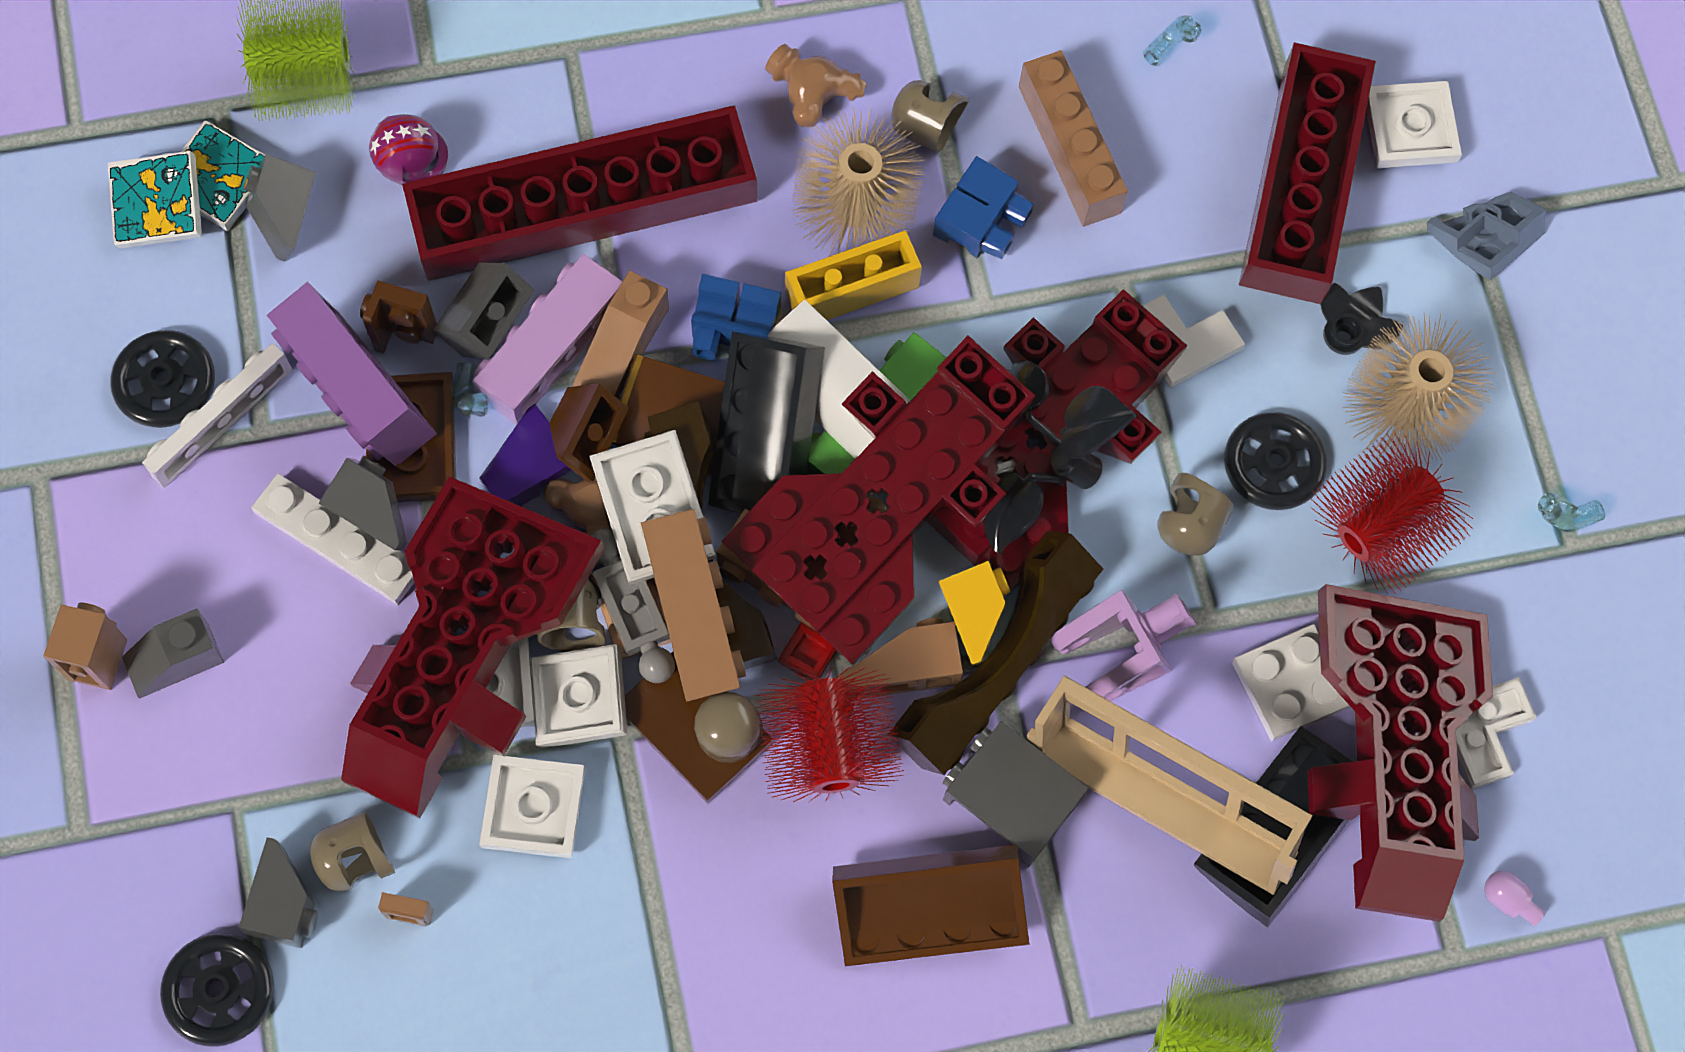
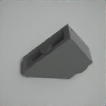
M266 154L258 167L251 166L248 171L243 190L250 192L246 208L276 259L285 262L295 249L316 172Z
M364 455L360 461L346 458L319 504L391 549L403 550L407 540L393 482L382 476L386 468Z
M197 608L154 626L122 656L139 699L224 663L209 623Z
M267 837L239 929L248 936L302 948L304 938H310L315 930L318 911L314 910L315 902L284 847L276 839Z

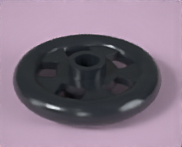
M174 330L152 331L131 341L119 353L113 364L110 376L111 393L121 412L136 423L155 428L181 424L188 413L195 409L200 410L209 400L215 383L214 364L207 349L192 336ZM176 349L182 350L190 356L183 366L170 358ZM154 350L158 358L152 359L142 367L137 360L148 351ZM159 372H168L165 380L161 382L155 381V376ZM187 376L197 379L196 386L191 395L179 392ZM140 378V384L144 392L132 396L129 391L128 381ZM170 398V409L152 410V399Z
M1266 412L1249 417L1233 430L1225 446L1224 465L1230 483L1244 499L1261 508L1287 510L1306 503L1319 491L1318 488H1321L1326 477L1327 455L1321 439L1307 423L1289 414ZM1272 429L1290 433L1289 442L1271 439ZM1249 438L1261 443L1254 456L1242 451ZM1307 450L1310 466H1297L1298 457L1296 451ZM1279 454L1283 458L1284 463H1273L1270 455ZM1252 468H1256L1257 472L1267 480L1260 487L1252 483L1246 475ZM1293 476L1298 487L1283 493L1278 482Z
M215 933L199 937L183 946L173 956L165 969L160 988V999L164 1015L171 1027L180 1036L192 1043L210 1047L232 1044L253 1032L265 1018L274 993L273 974L265 955L247 939L226 933ZM220 952L222 964L210 966L203 970L200 957L209 953ZM244 961L252 971L254 978L241 985L239 977L232 970ZM182 977L195 978L192 990L193 998H180L179 990ZM217 980L222 981L224 985L223 992L217 997H211L208 993L210 984ZM242 996L251 1005L241 1018L235 1020L228 1014V1010ZM199 1007L209 1013L216 1014L211 1027H206L193 1021Z

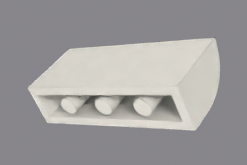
M803 300L785 316L768 334V337L825 347L814 420L855 459L874 440L842 406L845 399L873 371L906 401V404L910 401L806 300Z

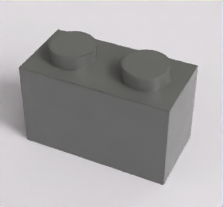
M479 262L433 329V332L462 357L489 359L535 290L506 263Z

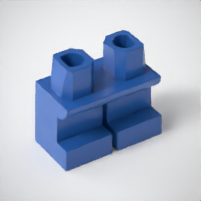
M976 156L958 182L957 187L954 188L936 215L933 236L946 243L952 239L967 247L968 252L975 258H978L981 251H984L987 254L1003 259L1013 242L1014 234L999 227L1000 222L1004 218L1022 228L1032 214L1034 203L1017 192L1019 181Z
M707 274L701 275L697 304L691 318L693 355L695 357L715 360L719 344L730 346L732 332L768 336L776 326L781 312L782 292L744 283L740 295V282Z

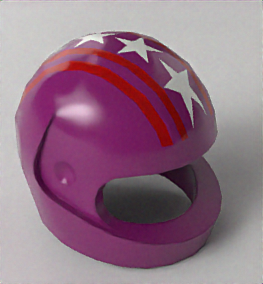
M411 114L387 116L378 123L370 138L369 154L376 169L384 177L399 185L443 174L446 169L448 147L445 140L434 130L431 124L419 116ZM438 150L437 163L430 171L424 172L436 157Z

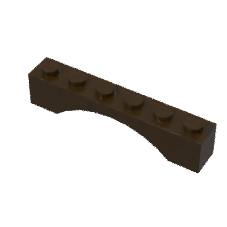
M696 401L648 416L651 430L644 432V436L647 439L676 430L702 512L703 492L708 470L715 456V446L704 410L699 402ZM721 575L724 588L716 589L715 591L719 607L729 606L735 629V632L727 634L731 652L740 650L745 670L778 660L765 616L759 609L741 598Z
M1047 531L1021 563L1020 586L1014 611L1003 636L989 657L971 675L957 685L936 695L914 700L894 725L895 729L890 730V732L894 733H888L895 735H889V737L897 745H900L899 747L921 769L945 775L948 770L952 769L961 760L963 750L974 736L986 728L990 720L989 717L1001 701L1013 693L1016 688V682L1024 671L1040 658L1043 652L1042 648L1052 635L1067 623L1069 613L1080 599L1091 592L1095 584L1094 581L1104 568L1071 533Z

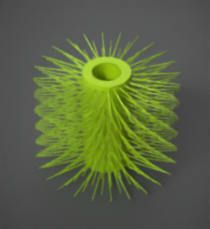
M246 0L247 11L244 2L245 16L241 3L244 23L242 17L241 21L245 32L244 35L240 26L244 37L242 41L244 64L242 66L245 65L247 72L244 82L248 75L247 99L251 79V110L253 88L254 111L256 93L258 120V104L260 105L261 117L264 110L263 97L265 117L266 107L268 108V116L269 108L271 109V114H273V108L276 112V102L279 113L281 107L280 94L283 118L284 102L287 117L285 94L289 116L291 115L292 105L294 114L293 95L296 114L299 108L298 95L300 98L299 113L301 104H303L304 111V105L306 106L305 97H307V115L311 107L312 116L311 97L314 109L313 95L315 109H317V95V111L319 112V98L321 105V96L324 107L323 94L327 112L326 93L328 109L329 98L331 104L332 96L333 108L335 110V96L337 113L336 92L338 107L339 98L341 103L342 95L343 108L345 105V93L347 110L346 93L349 106L348 92L351 102L349 86L352 93L348 73L352 84L353 81L349 72V68H351V55L349 54V42L346 35L347 28L346 31L344 30L345 10L342 27V0L341 24L339 0L338 8L337 0L336 7L333 0L334 8L332 0L331 6L328 0V7L327 0H325L326 7L324 0L323 5L320 0L321 10L319 0L318 7L315 0L316 8L314 0L313 8L311 0L310 7L308 0V8L307 1L305 0L306 10L304 0H302L303 11L301 0L300 7L297 0L298 9L295 0L296 13L293 0L292 6L290 0V8L287 0L288 11L286 0H284L285 13L283 0V8L281 7V1L278 0V14L276 11L277 0H275L274 6L272 0V4H270L271 16L268 0L266 3L264 0L265 9L263 8L262 0L260 2L257 0V5H255L254 0L255 15L252 0H250V6L248 0Z
M1180 968L1177 983L1176 973L1172 991L1173 974L1169 1001L1168 985L1166 1008L1164 1010L1162 999L1163 1013L1160 1020L1158 1018L1159 1023L1156 1033H1152L1155 1035L1153 1046L1150 1048L1152 1052H1274L1276 1050H1273V1044L1278 1035L1273 1042L1272 1039L1282 1016L1273 1035L1272 1032L1280 1013L1279 1010L1273 1025L1280 998L1272 1018L1276 1004L1275 999V1003L1272 1006L1274 995L1271 996L1269 1005L1267 997L1265 1007L1263 1008L1265 995L1262 1000L1259 995L1257 1004H1255L1256 997L1255 1001L1253 999L1254 990H1252L1251 995L1248 997L1249 987L1246 1001L1244 1002L1246 989L1245 993L1244 991L1242 993L1240 988L1238 998L1236 999L1237 987L1236 994L1233 990L1232 999L1229 1004L1232 989L1229 992L1228 988L1225 998L1227 983L1222 1002L1223 986L1218 1000L1221 985L1215 1001L1220 977L1213 1000L1215 990L1214 984L1211 995L1213 982L1207 997L1211 978L1206 995L1208 977L1204 993L1205 979L1199 993L1203 975L1197 991L1201 971L1196 989L1197 974L1192 988L1194 976L1189 987L1191 975L1187 985L1188 971L1184 986L1186 973L1181 984L1183 972L1179 981ZM1240 992H1241L1240 1001H1239V1004H1238V1007H1237V1002H1238L1239 995H1240ZM1252 996L1251 1005L1248 1011V1005ZM1242 997H1243V1002H1242V1006H1241V1009H1240L1241 999H1242ZM1262 1003V1008L1259 1016V1009Z

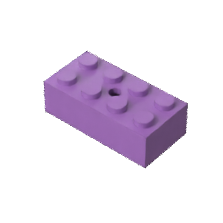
M308 281L266 315L277 328L271 333L273 338L288 354L291 353L298 361L296 366L312 385L316 384L322 391V400L336 416H341L349 425L346 428L348 433L363 449L366 448L377 461L385 457L396 467V464H401L437 434L340 312Z

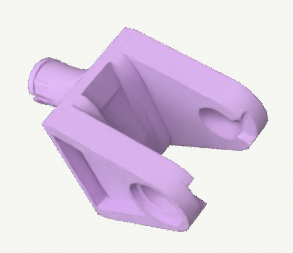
M1120 590L1052 635L1050 641L1055 650L1065 655L1122 627L1129 632L1134 631L1140 641L1134 646L1137 654L1086 686V688L1105 699L1113 701L1171 672L1172 670L1160 650L1163 647L1161 643L1188 627L1196 625V622L1177 593L1164 602L1141 613L1134 602Z

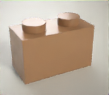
M79 602L77 608L61 604L43 657L68 681L111 690L128 639L116 627L117 623L106 616L103 608L84 602Z

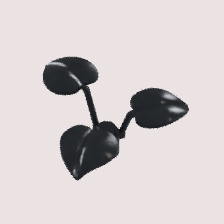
M1020 360L1012 366L1011 370H1008L1035 395V398L1013 428L1017 427L1026 418L1032 426L1057 446L1050 457V463L1055 474L1029 473L1023 479L1020 475L1013 472L1005 475L996 483L1006 492V495L983 519L986 537L994 551L1002 554L1011 542L1021 537L1037 520L1043 507V491L1035 482L1055 483L1063 487L1066 481H1069L1081 489H1088L1097 483L1102 474L1103 465L1101 460L1091 453L1110 441L1136 418V414L1124 405L1111 391L1102 386H1091L1080 392L1066 409L1064 416L1066 427L1060 430L1062 439H1060L1039 421L1032 412L1041 406L1048 396L1049 383L1044 370L1029 360Z

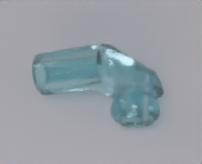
M459 362L456 366L453 399L464 417L471 418L472 415L483 417L487 414L488 397L484 393L475 394L473 379L478 366L473 363Z

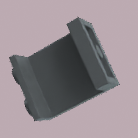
M1001 721L993 732L986 727L979 734L970 747L975 754L966 766L958 762L946 776L943 784L948 788L945 791L943 801L950 806L955 800L1012 845L1017 844L1019 860L1030 867L1083 799L1089 788Z

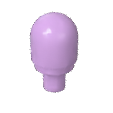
M1497 871L1487 878L1484 886L1485 895L1505 915H1510L1512 918L1521 915L1533 926H1536L1545 916L1546 912L1531 901L1534 893L1530 891V887L1513 873Z

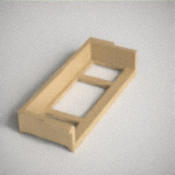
M1063 676L1035 720V729L1031 728L1028 732V742L1092 791L1274 895L1281 882L1288 884L1297 863L1295 858L1298 854V848L1304 831L1312 817L1311 814L1067 676ZM1070 703L1113 726V742L1070 718ZM1130 737L1229 792L1226 806L1129 751ZM1244 801L1291 827L1292 831L1288 839L1284 840L1242 816L1241 811Z

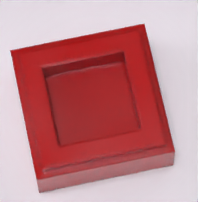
M800 622L779 656L778 663L811 681L817 679L815 672L818 679L821 678L837 650L816 630Z

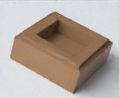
M384 892L381 894L378 909L386 919L426 927L430 925L434 910L428 901Z

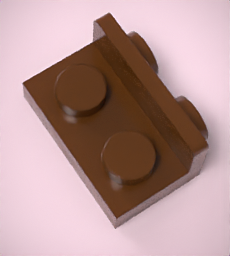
M377 280L373 293L365 295L360 309V318L363 319L367 335H369L376 352H385L392 332L399 339L409 343L417 344L419 341L430 344L434 343L437 334L433 332V329L437 322L428 295Z

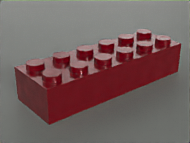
M1296 42L1293 43L1282 74L1239 286L1320 305L1323 302L1333 281L1376 63L1375 60Z

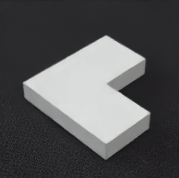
M1165 294L1143 305L1188 345L1164 376L1170 388L1242 351L1245 346L1244 341L1223 310L1186 328Z
M1519 677L1494 685L1493 697L1475 711L1456 730L1458 767L1464 781L1472 790L1509 778L1514 774L1497 734L1531 723L1537 719Z

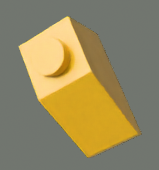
M989 561L938 581L973 666L982 663L1006 607L1003 595L1011 592L1001 567L992 571Z

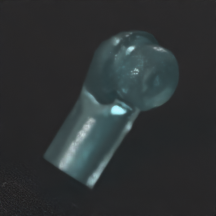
M1189 15L1177 17L1143 51L1145 60L1153 66H1158L1182 40L1187 43L1195 42L1201 34L1200 23L1193 21V17Z
M1547 493L1539 499L1537 505L1538 510L1542 513V517L1548 523L1566 533L1580 530L1605 519L1604 508L1598 500L1576 507L1566 499L1559 497L1556 493Z

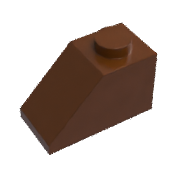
M599 383L567 387L549 422L556 457L584 480L593 482L595 473L589 456L609 450L629 408Z

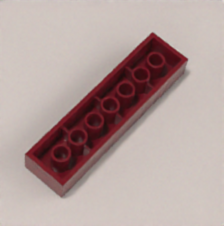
M735 105L402 183L420 260L427 281L472 271L479 262L505 263L757 202V177Z

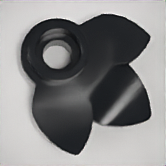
M1333 283L1323 302H1321V311L1327 321L1323 330V338L1326 345L1338 354L1350 355L1356 353L1362 347L1368 349L1371 347L1374 350H1379L1371 341L1378 344V342L1381 343L1379 341L1381 340L1383 343L1385 341L1387 344L1388 342L1391 344L1387 336L1389 334L1384 328L1392 337H1396L1394 331L1399 336L1398 327L1402 331L1397 321L1394 320L1393 322L1390 318L1382 317L1383 295L1380 287L1362 289L1349 295L1339 284ZM1345 331L1350 335L1351 339L1344 340L1338 336L1337 332Z

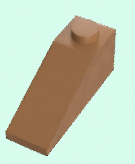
M630 270L628 271L605 311L572 387L599 383L618 398L624 388L635 354L643 355L669 311L667 288Z
M940 618L919 621L916 623V627L907 629L846 670L838 678L842 677L843 679L855 673L843 680L846 681L872 672L854 681L873 676L877 677L869 681L887 679L881 680L883 682L876 681L857 685L863 686L873 683L890 685L868 686L865 688L886 686L881 687L884 690H876L885 692L871 693V695L877 696L955 686L961 682L963 675L955 623H943V620ZM867 690V691L858 692V693H867V692H870V691H873V690Z

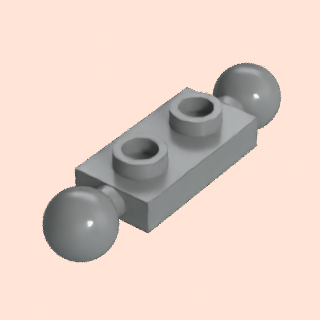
M606 528L599 529L591 536L601 540L605 546V550L598 560V563L603 564L604 567L592 572L594 580L627 656L641 651L642 656L639 661L641 675L649 682L663 683L673 675L675 670L673 655L668 650L658 646L659 643L670 639L667 628L646 581L629 585L613 531Z

